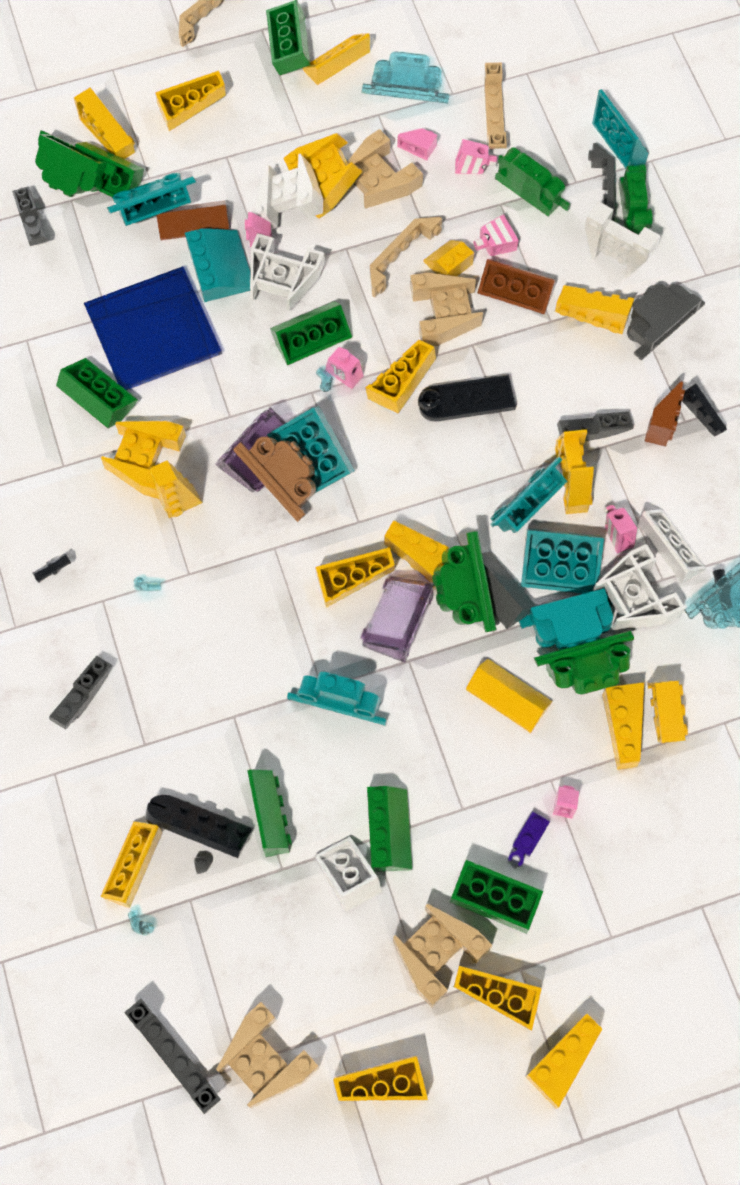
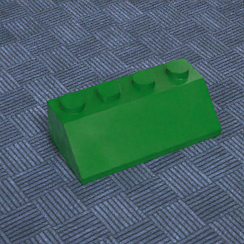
M88 142L75 144L76 147L117 166L114 177L106 173L103 174V186L99 190L100 192L113 197L118 192L128 191L140 185L144 168Z
M336 301L270 328L275 344L287 365L352 338L342 306Z
M87 358L60 369L56 386L107 428L114 426L116 422H121L138 401V399Z
M247 770L265 857L289 853L288 846H292L290 834L285 833L284 827L288 826L286 814L282 815L280 807H284L282 795L277 794L276 788L280 787L278 776H274L272 770Z
M391 786L367 787L371 868L374 872L412 870L407 790Z

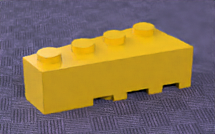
M218 70L155 92L166 126L171 131L226 96L224 81Z
M394 520L384 535V545L388 548L390 547V550L402 560L407 561L414 570L419 571L425 576L426 580L433 583L432 576L434 575V570L444 565L442 554L449 547Z
M390 547L315 567L325 608L393 572L395 564Z
M644 682L608 687L604 689L602 694L617 770L635 768L640 763Z

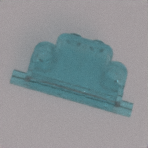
M392 52L389 61L379 60L376 62L371 84L363 83L362 93L447 104L449 100V94L439 93L442 86L441 69L437 66H430L429 57L423 54Z
M740 562L684 610L690 619L701 613L704 624L710 629L740 628Z

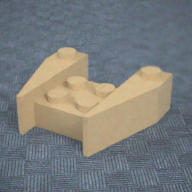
M380 129L366 137L347 161L348 164L353 162L362 170L354 184L364 194L365 209L408 196L422 187L423 173L413 163L395 173L382 159L390 153V139Z
M434 273L410 275V290L413 302L430 299L434 319L419 321L421 341L437 346L482 326L483 312L471 313L467 295L475 293V279Z
M427 904L425 911L431 918L405 943L396 935L393 937V942L417 993L432 1008L448 991L434 975L461 949L477 963L491 950L493 945L477 929Z
M262 1002L244 1017L216 1068L221 1074L230 1066L256 1095L247 1104L250 1108L256 1107L305 1083L319 1069V1066L305 1050L287 1065L263 1038L262 1034L276 1021V1018Z

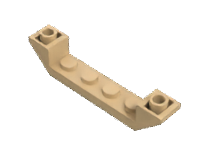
M199 0L179 16V39L182 47L192 42L195 38L193 26L196 22L218 7L224 0Z
M502 62L485 63L484 93L487 145L489 149L507 148L502 101Z
M442 218L414 219L370 264L371 291L374 298L379 293L382 294L386 289V276L383 273L391 262L393 263L400 252L405 251L409 243L413 239H417L420 233L430 240L435 235L438 236L442 231Z

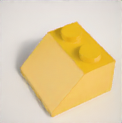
M449 240L425 258L423 262L436 274L457 277L473 265L474 252L462 241Z

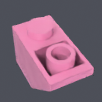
M248 212V219H245L246 240L250 241V247H252L257 233L272 237L271 222L253 212Z

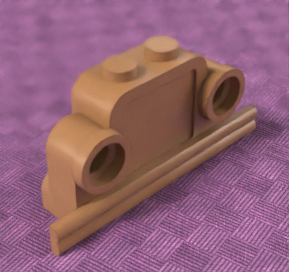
M260 437L250 450L240 442L233 451L290 515L299 522L306 515L301 509L302 506L316 491L315 483L310 480L315 472L312 460L299 451L300 447L294 441L277 442L271 437Z

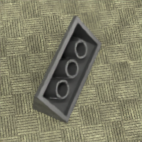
M484 552L482 556L493 614L506 629H509L529 615L530 609L536 607V604L491 552Z

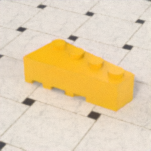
M91 87L73 97L79 120L109 153L122 159H126L135 153L134 140L125 133L122 126L115 120Z
M564 285L557 300L555 312L562 316L575 318L580 322L590 323L595 327L608 329L613 333L623 334L634 298L620 299V295L612 294V297L603 296L602 292L599 291L588 293L586 289Z
M421 340L414 343L402 354V357L397 362L394 361L390 365V368L384 374L381 373L376 377L377 380L365 387L367 398L399 414L436 360L434 346Z
M168 460L150 468L159 500L168 518L178 517L184 511L203 503L194 485L189 483L188 479L184 478Z
M458 966L453 987L532 1031L542 988Z
M585 1014L526 1076L556 1109L560 1107L602 1031V1028L588 1014Z
M416 1055L333 1077L338 1101L428 1100Z

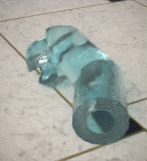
M320 367L316 371V374L322 379L319 387L323 392H328L332 388L333 377Z
M137 577L133 580V587L138 591L161 590L160 581L144 582L142 577Z
M137 910L127 913L134 932L143 936L153 933L154 925L151 922L141 921Z

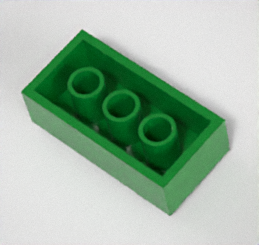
M294 0L266 10L271 59L278 74L283 75L310 66L305 17L298 1Z
M466 860L451 896L450 903L527 934L544 891Z

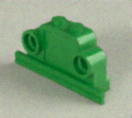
M40 130L38 137L39 148L35 163L39 169L43 170L42 179L49 184L50 188L60 189L64 195L73 197V194H82L84 191H99L103 186L102 177L104 173L112 177L115 176L117 166Z
M514 147L510 148L504 156L499 155V169L495 174L497 181L548 217L559 206L566 211L570 209L571 204L561 198V194L565 191L564 183L558 177L552 176L548 169Z
M645 164L627 166L624 177H620L618 182L624 227L637 235L641 233L644 227L651 228L653 221L652 209L647 208Z
M478 531L466 533L468 545H456L445 550L442 554L444 565L434 570L432 581L437 590L436 602L442 611H453V620L459 625H470L483 621L485 632L496 631Z
M626 631L534 657V661L537 667L546 665L547 673L557 687L569 688L572 686L575 693L580 695L615 686L620 682L619 673L626 672L630 668L631 652L630 648L624 645V643L634 640V635L631 631Z

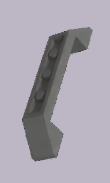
M593 143L592 150H589L588 161H591V168H602V176H605V180L603 179L602 190H605L602 203L614 209L611 219L614 221V158L597 143Z
M141 998L124 1012L190 1094L192 1100L203 1114L207 1113L221 1100L210 1083Z

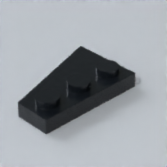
M694 384L687 388L682 402L714 437L726 431V426L698 385Z

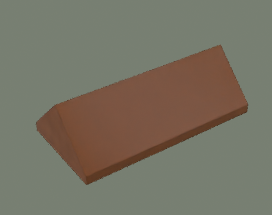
M225 200L180 206L156 215L161 241L184 238L186 232L202 228L229 230Z
M487 259L477 293L545 315L553 294L555 280Z

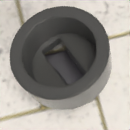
M205 857L194 858L197 874L204 873L209 869L210 863Z

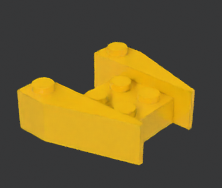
M338 133L297 147L283 158L289 171L298 168V154H301L312 165L323 196V213L315 215L319 219L336 206L362 173V170L353 162L347 163L340 148L348 142Z
M168 421L116 422L115 425L118 433L124 436L114 459L101 457L104 468L143 495L159 499L150 468L155 466L162 447L180 452L186 437L184 426Z
M587 430L563 432L556 440V458H562L559 464H561L563 477L568 481L564 485L565 491L563 495L566 514L588 512L590 505H592L591 492L594 467H587L586 462L582 461Z

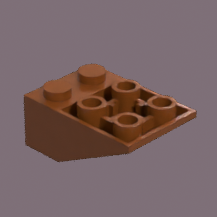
M682 381L654 408L648 424L645 442L666 447L668 440L672 441L678 423L677 418L681 410V401L685 393V389H682Z

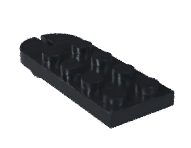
M509 375L429 386L421 391L418 398L420 414L425 419L433 422L512 411L516 408Z
M157 795L153 797L146 809L145 818L148 824L157 825L159 828L166 829L236 858H239L253 831V828L170 795Z

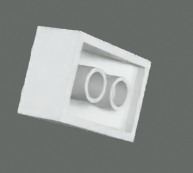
M351 837L315 855L318 864L346 912L382 893L377 875Z

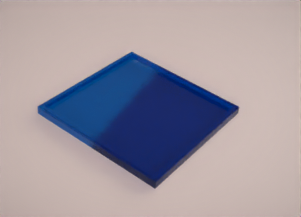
M183 266L84 302L115 379L125 390L222 354V350Z

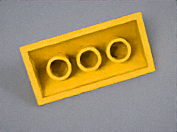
M369 33L352 35L311 61L310 66L302 68L303 71L318 86L370 52Z
M488 658L477 668L466 687L468 692L530 733L553 702Z
M133 821L100 897L130 909L162 836L159 826Z

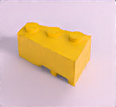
M671 680L647 683L648 689L652 688L653 699L650 700L651 706H654L655 717L653 719L657 741L659 743L685 741L688 730L687 725L683 722L685 706L681 704V696H683L682 685L679 684V681Z

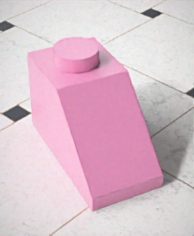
M423 128L400 133L397 136V147L425 160H428L437 146V135Z
M559 786L553 815L572 819L577 810L579 791L575 790L572 786Z

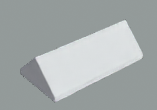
M663 509L649 510L642 513L638 525L681 584L706 569Z

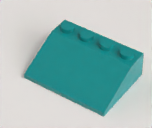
M602 89L598 90L592 120L593 126L625 169L627 166L646 164L648 157L647 149Z
M202 228L185 233L188 250L204 302L250 291L251 272L237 230Z
M320 406L311 408L267 434L268 437L274 438L277 442L294 441L300 447L299 451L312 460L315 472L310 480L316 485L315 493L355 472Z
M527 528L521 587L582 594L592 592L599 581L604 538L596 535Z

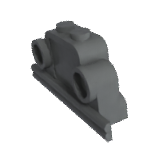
M658 284L653 288L650 287L644 293V296L641 299L637 298L632 305V320L627 330V336L630 340L641 345L634 352V355L643 360L701 309L705 302L695 294H690L678 284L671 285L669 288L663 284Z

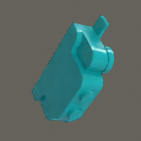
M171 173L162 179L128 191L116 193L113 196L115 205L109 206L107 209L110 214L118 211L125 226L191 203L186 186L196 183V180L193 176L181 180L179 173Z
M556 458L546 469L543 467L533 474L528 480L530 484L507 506H502L491 516L490 519L493 522L490 525L492 527L498 526L503 532L509 530L513 533L518 532L568 482L555 468L562 461V458Z
M604 588L532 607L529 615L520 620L519 624L521 629L533 626L536 634L535 639L540 647L550 648L556 645L557 649L562 650L598 640L602 633L608 632L613 621V614L610 605H613Z
M319 672L318 678L308 675L303 676L297 694L289 692L287 694V699L384 726L387 723V719L376 716L381 701L380 697L365 691V684L357 680L327 672Z

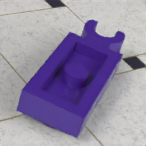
M532 812L512 845L516 851L509 855L508 861L511 862L513 857H518L520 862L517 867H521L524 862V855L531 856L550 821Z

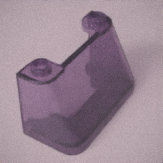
M271 407L266 409L254 419L217 460L215 465L249 491L259 492L265 485L233 449L242 442L250 450L258 438L268 437V433L284 425L286 422Z
M391 576L384 581L382 587L384 589L368 628L363 629L360 639L363 640V647L406 663L409 656L407 652L413 644V638L425 610L432 602L435 586L428 582Z

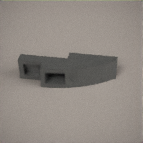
M29 186L12 191L29 245L33 246L47 242Z
M629 412L595 414L593 418L561 420L557 423L560 435L567 431L587 430L585 441L614 436L634 428Z
M96 655L75 680L73 688L51 713L49 719L66 730L75 718L78 719L93 700L111 671L112 664Z

